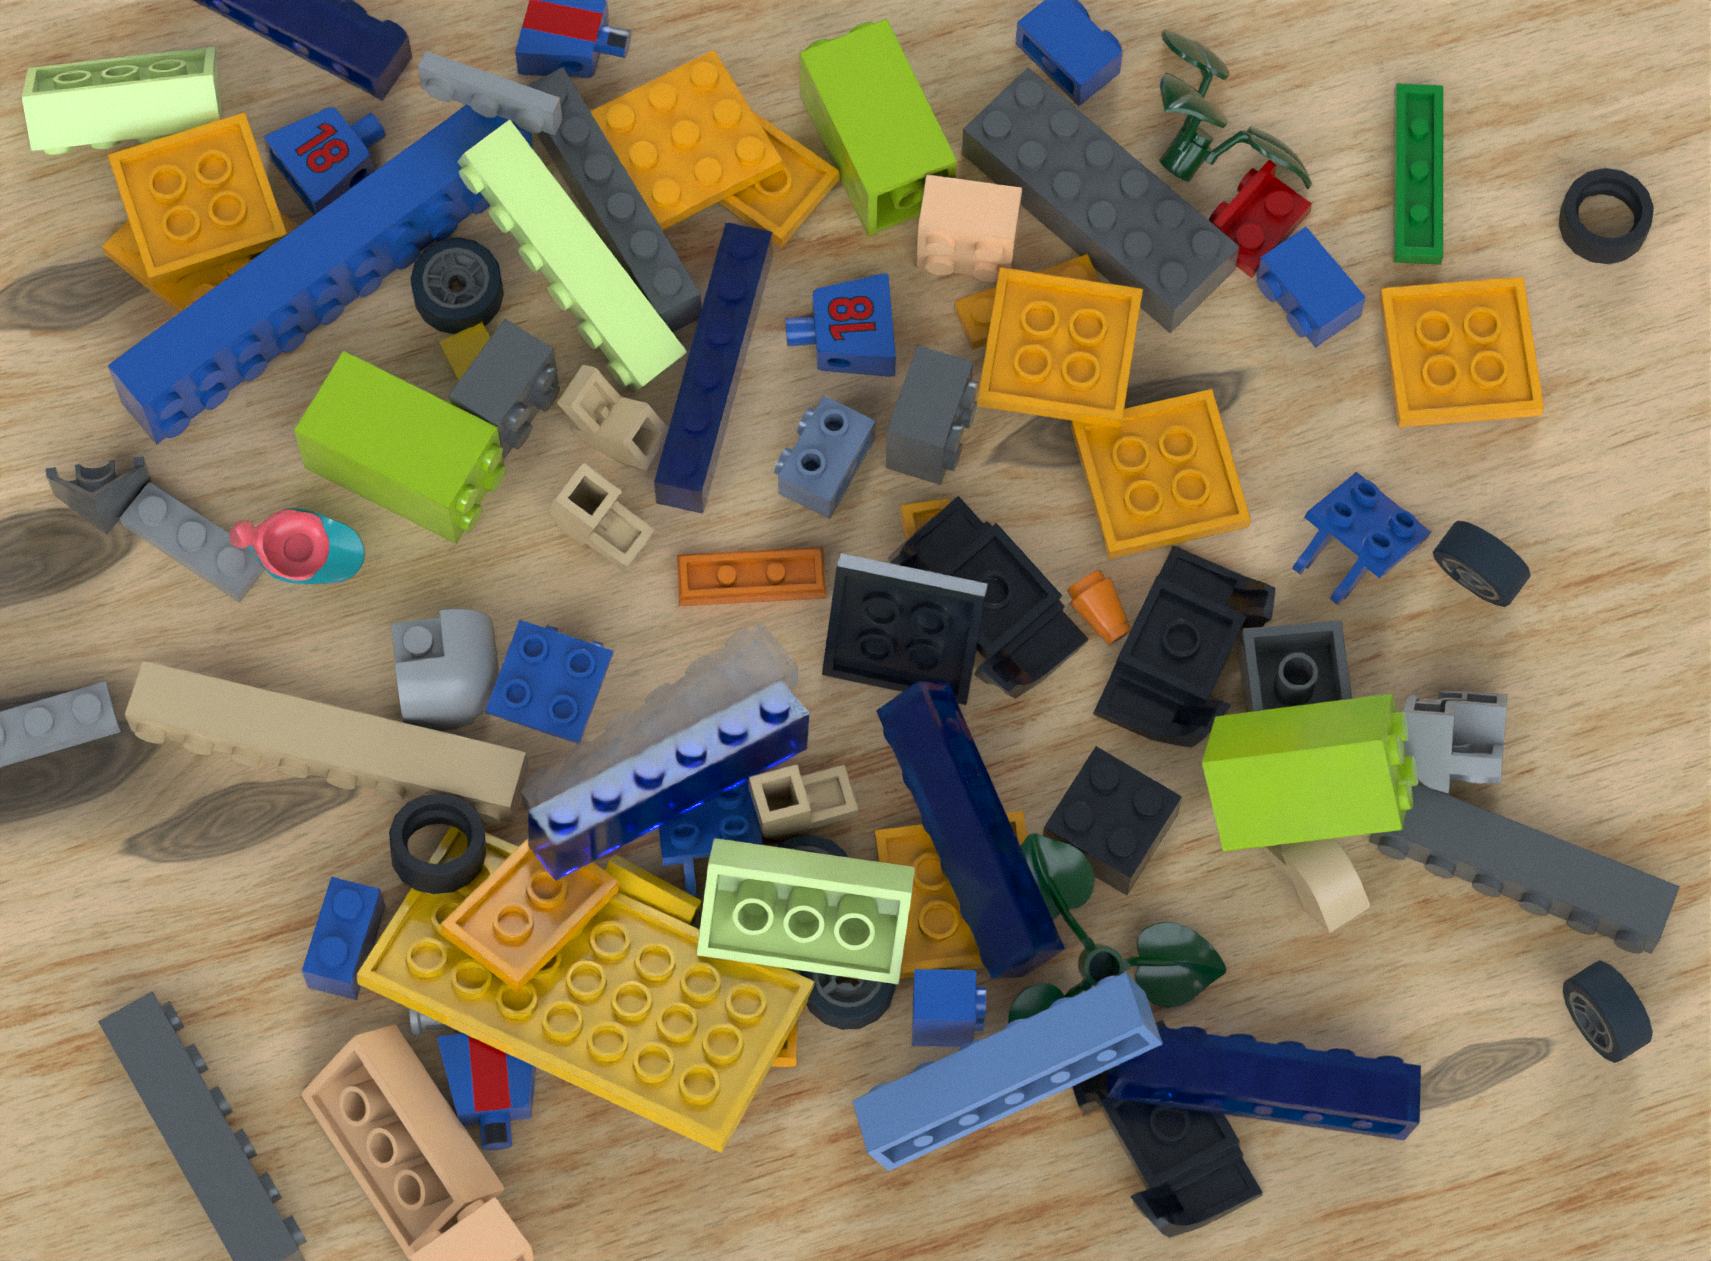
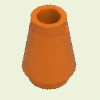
M1096 570L1067 589L1068 594L1072 598L1069 604L1104 639L1108 646L1130 633L1132 628L1128 624V619L1111 577L1105 579L1102 572Z

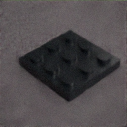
M840 553L836 566L822 675L967 705L988 584Z

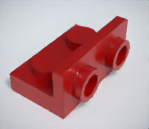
M1270 160L1259 171L1255 168L1249 170L1237 187L1239 192L1229 204L1225 201L1221 202L1208 219L1239 246L1236 267L1251 278L1258 272L1261 257L1284 242L1310 213L1312 203L1275 177L1277 165Z

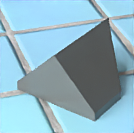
M144 456L134 457L135 467L122 475H116L114 460H110L109 464L99 468H86L80 464L75 465L76 480L73 481L61 479L56 467L46 468V477L54 496L105 534H108L120 520L119 518L149 481L151 482V475Z

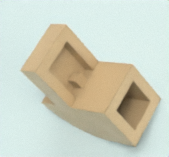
M582 365L557 402L573 421L569 429L577 437L613 460L636 468L647 470L672 432L648 403L621 397L595 367Z
M582 462L549 508L550 514L558 526L581 547L586 543L625 572L652 536L655 529L616 501L622 493L619 488Z
M797 764L749 777L751 798L762 834L767 839L787 840L797 835H810V829L858 817L859 809L845 764L801 776Z
M1335 838L1263 847L1267 859L1293 881L1304 911L1329 933L1371 907L1355 867Z

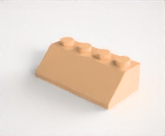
M396 1024L355 1035L301 1093L302 1098L407 1258L415 1253L413 1247L427 1234L435 1230H439L442 1234L459 1222L457 1220L458 1214L467 1206L477 1200H483L486 1203L493 1197L497 1198L505 1190Z

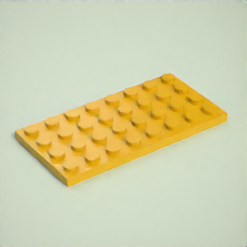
M451 826L428 863H448L460 857L467 849V836ZM485 832L486 857L481 872L469 885L455 892L430 894L411 888L358 971L357 983L720 1153L725 1149L805 1008L815 981L782 967L697 955L700 929L617 892L517 992L441 934V923L518 848L517 846Z

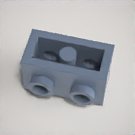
M823 396L816 410L808 408L803 415L797 429V434L801 436L793 450L788 447L785 448L778 459L774 473L778 475V494L830 519L875 441L876 421Z

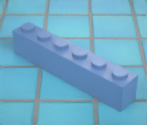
M1125 972L1119 976L1106 977L1100 980L1095 987L1074 997L1059 999L1049 1009L1032 1017L1012 1021L1005 1026L1004 1030L983 1040L970 1041L962 1045L957 1052L938 1061L923 1063L916 1067L912 1073L891 1083L878 1084L870 1089L868 1094L853 1100V1105L867 1153L884 1168L891 1171L1163 1043L1146 993Z

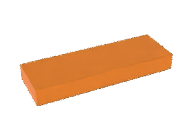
M823 547L677 555L680 606L826 599Z

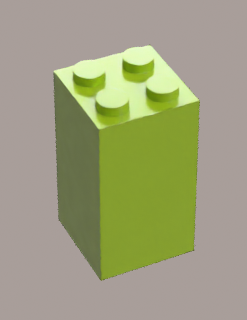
M886 18L876 23L864 22L855 26L848 34L832 40L820 39L813 42L804 51L799 52L800 97L834 167L840 171V180L867 236L919 217L926 175L956 178L957 160L888 19Z
M345 351L338 358L294 430L304 468L457 544L464 531L469 533L474 529L481 516L482 506L480 504L488 490L495 492L498 489L506 472L502 456L503 448L500 444L498 428Z
M1393 693L1215 716L1202 760V766L1223 852L1402 830L1406 810L1413 809L1411 786L1418 785V771L1414 756H1406L1403 742L1408 741L1407 719L1404 711H1396Z

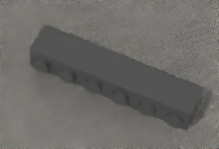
M562 67L526 85L560 98L562 122L556 135L554 136L543 131L537 133L601 240L672 333L702 318L700 291L564 68Z
M1420 783L1417 786H1411L1413 809L1406 810L1403 829L1373 833L1369 842L1378 845V850L1388 857L1398 860H1404L1408 857L1425 864V869L1442 878L1456 876L1471 882L1472 887L1484 895L1490 897L1504 895L1519 901V906L1529 913L1539 916H1546L1549 913L1566 920V924L1577 932L1587 935H1593L1597 932L1614 939V944L1619 948L1636 954H1640L1643 951L1652 954L1661 938L1680 887L1453 796L1430 789Z
M152 991L100 1020L101 1028L232 1260L305 1261L299 1249V1246L307 1242L293 1216L291 1215L283 1220L273 1204L282 1199L268 1172L260 1176L256 1174L249 1160L257 1156V1153L244 1130L240 1129L233 1133L224 1118L233 1113L219 1086L208 1090L200 1074L209 1069L195 1044L193 1043L185 1048L176 1032L184 1028V1025L171 1002L168 1001L160 1005Z

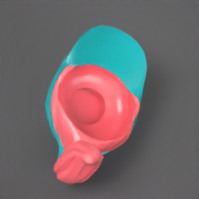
M286 508L272 514L256 527L253 526V521L239 520L235 522L234 527H231L229 531V540L232 546L253 550L262 567L273 578L284 582L297 584L343 582L351 579L360 570L364 561L365 552L362 540L351 527L309 510Z

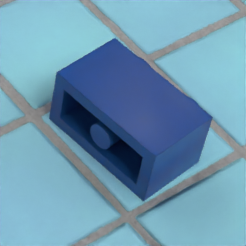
M1044 0L1017 22L1015 44L1078 107L1120 74L1123 51L1119 41L1108 30L1101 31L1090 20L1088 11L1078 0Z
M1304 227L1261 257L1257 273V283L1261 292L1269 301H1277L1287 313L1288 323L1294 332L1302 338L1306 336L1315 348L1361 317L1366 298L1365 295L1307 227Z
M331 877L302 968V974L308 988L357 1000L361 987L357 983V973L373 949L386 907L380 889Z
M914 969L912 1046L961 1047L970 1041H974V1032L984 1031V1018L986 1016V987H976V970Z

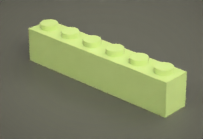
M510 119L460 157L457 161L462 167L459 170V175L465 185L474 194L481 192L492 207L488 212L494 223L502 232L507 233L510 231L521 245L518 248V252L523 261L532 271L537 272L540 270L551 284L548 287V292L562 310L566 311L569 308L581 323L577 326L580 335L591 348L596 349L599 347L610 361L607 364L609 373L621 387L629 386L634 393L687 353Z

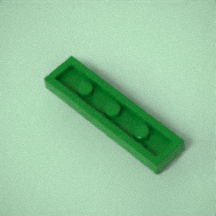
M1396 83L1394 91L1393 263L1441 265L1444 85Z

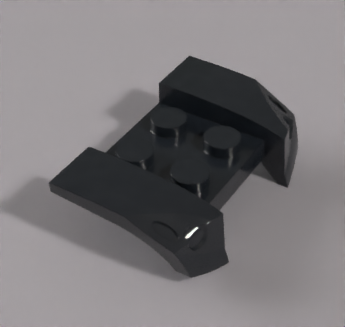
M959 496L911 535L888 557V561L891 564L988 584L977 651L986 661L977 667L978 669L974 675L986 684L998 686L1004 691V694L1015 699L1042 682L1089 640L1063 611L1065 606L1059 600L1062 594L997 523L993 526L988 521L983 523Z
M1172 546L1161 572L1156 576L1122 647L1093 714L1153 741L1189 748L1200 743L1211 732L1215 716L1224 715L1231 706V704L1225 701L1211 700L1209 697L1242 627H1263L1266 622L1271 621L1275 600V587Z
M1160 1020L1156 1022V1026L1163 1043L1162 1045L1072 1087L1083 1116L1097 1109L1102 1110L1147 1189L1130 1196L1133 1200V1205L1163 1235L1173 1237L1204 1227L1261 1197L1263 1192L1242 1158L1244 1154L1239 1147L1240 1141L1193 1059L1190 1054L1186 1055L1183 1050L1180 1051L1164 1021Z

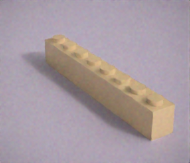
M144 660L141 662L125 712V717L131 730L135 732L138 738L147 742L162 744L164 739L183 743L182 746L185 749L201 755H210L213 750L229 754L232 760L246 766L257 767L260 762L279 766V771L296 778H306L308 774L325 777L329 784L342 789L352 790L355 789L356 785L375 789L374 793L392 801H402L404 797L416 799L422 795L447 794L459 797L473 806L483 822L488 824H499L500 820L514 822L529 770L525 751Z

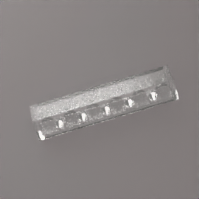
M763 622L751 630L748 627L741 628L728 638L724 649L711 658L709 655H704L696 659L686 669V675L674 684L664 683L656 687L646 697V703L631 714L629 711H624L616 715L605 726L606 731L591 742L588 739H584L580 745L575 744L565 754V760L551 770L545 767L532 774L524 783L525 788L520 791L523 807L538 827L543 824L568 844L572 843L798 683V666Z

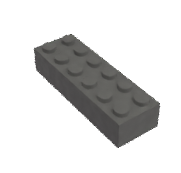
M1030 68L1023 71L963 128L962 155L996 184L1021 187V206L1078 255L1088 254L1093 267L1112 284L1143 289L1140 308L1170 334L1235 271L1239 246Z

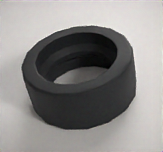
M1602 168L1592 170L1576 179L1567 191L1560 209L1559 228L1564 242L1576 255L1594 263L1607 265L1625 261L1641 248L1652 225L1654 206L1649 191L1634 176L1616 169ZM1601 194L1613 196L1623 201L1634 215L1633 226L1629 233L1621 237L1607 238L1588 231L1578 217L1579 207L1583 200L1587 197Z
M442 793L422 795L406 803L394 816L389 831L392 867L401 881L413 889L430 894L452 893L469 885L481 872L486 857L483 820L475 808L461 798ZM444 824L453 826L467 836L468 846L460 857L448 863L432 864L420 861L411 855L408 850V840L415 831L427 825Z

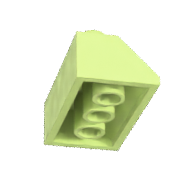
M216 47L28 68L22 101L31 151L44 150L45 154L55 155L68 152L72 149V146L91 144V147L94 149H106L118 145L119 141L138 139L140 143H147L166 137V135L176 134L221 120L222 104Z
M714 838L708 863L697 955L899 984L915 867Z

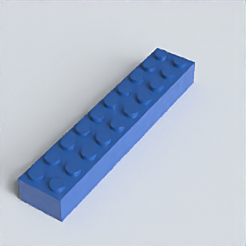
M465 105L115 359L108 367L124 407L156 445L165 438L178 436L189 426L190 420L203 410H211L222 404L228 397L229 391L244 380L248 382L259 377L267 368L268 363L283 352L290 353L297 349L304 342L308 333L321 324L328 325L335 321L344 311V307L359 296L366 297L372 294L381 285L383 278L397 268L405 269L414 263L419 257L420 251L435 240L439 242L440 240L447 239L454 233L458 223L472 213L479 214L485 211L491 205L481 192L474 194L465 185L459 175V170L462 167L457 161L466 151L509 119L497 115L493 118L485 117L475 112L469 105ZM512 121L533 149L531 132L523 130Z

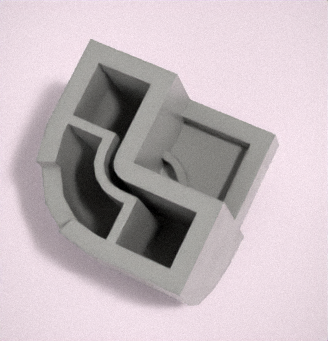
M444 609L439 610L440 617L391 623L397 686L404 723L437 731L453 730L473 724L474 719L486 710L499 676V667L492 620L487 614L476 610Z
M1439 690L1438 700L1420 702V696L1410 695L1406 699L1404 706L1408 724V741L1403 743L1406 756H1414L1416 760L1418 780L1430 789L1449 793L1450 780L1501 784L1508 694Z

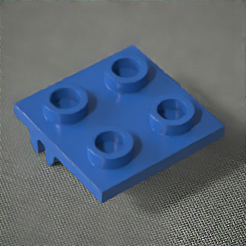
M1355 472L1308 510L1304 516L1306 520L1319 530L1305 551L1296 560L1292 569L1301 575L1305 568L1308 569L1334 536L1359 557L1330 597L1331 601L1339 605L1343 598L1346 599L1368 570L1380 579L1424 542L1431 531L1418 522L1410 512L1403 510L1382 493L1374 483Z
M519 620L485 712L486 714L580 745L614 652L604 648V643L595 640L589 643L559 633L558 628L550 625L544 628Z
M749 781L654 793L663 866L683 864L686 892L696 898L697 890L693 858L709 857L714 838L763 845L760 824L749 791Z

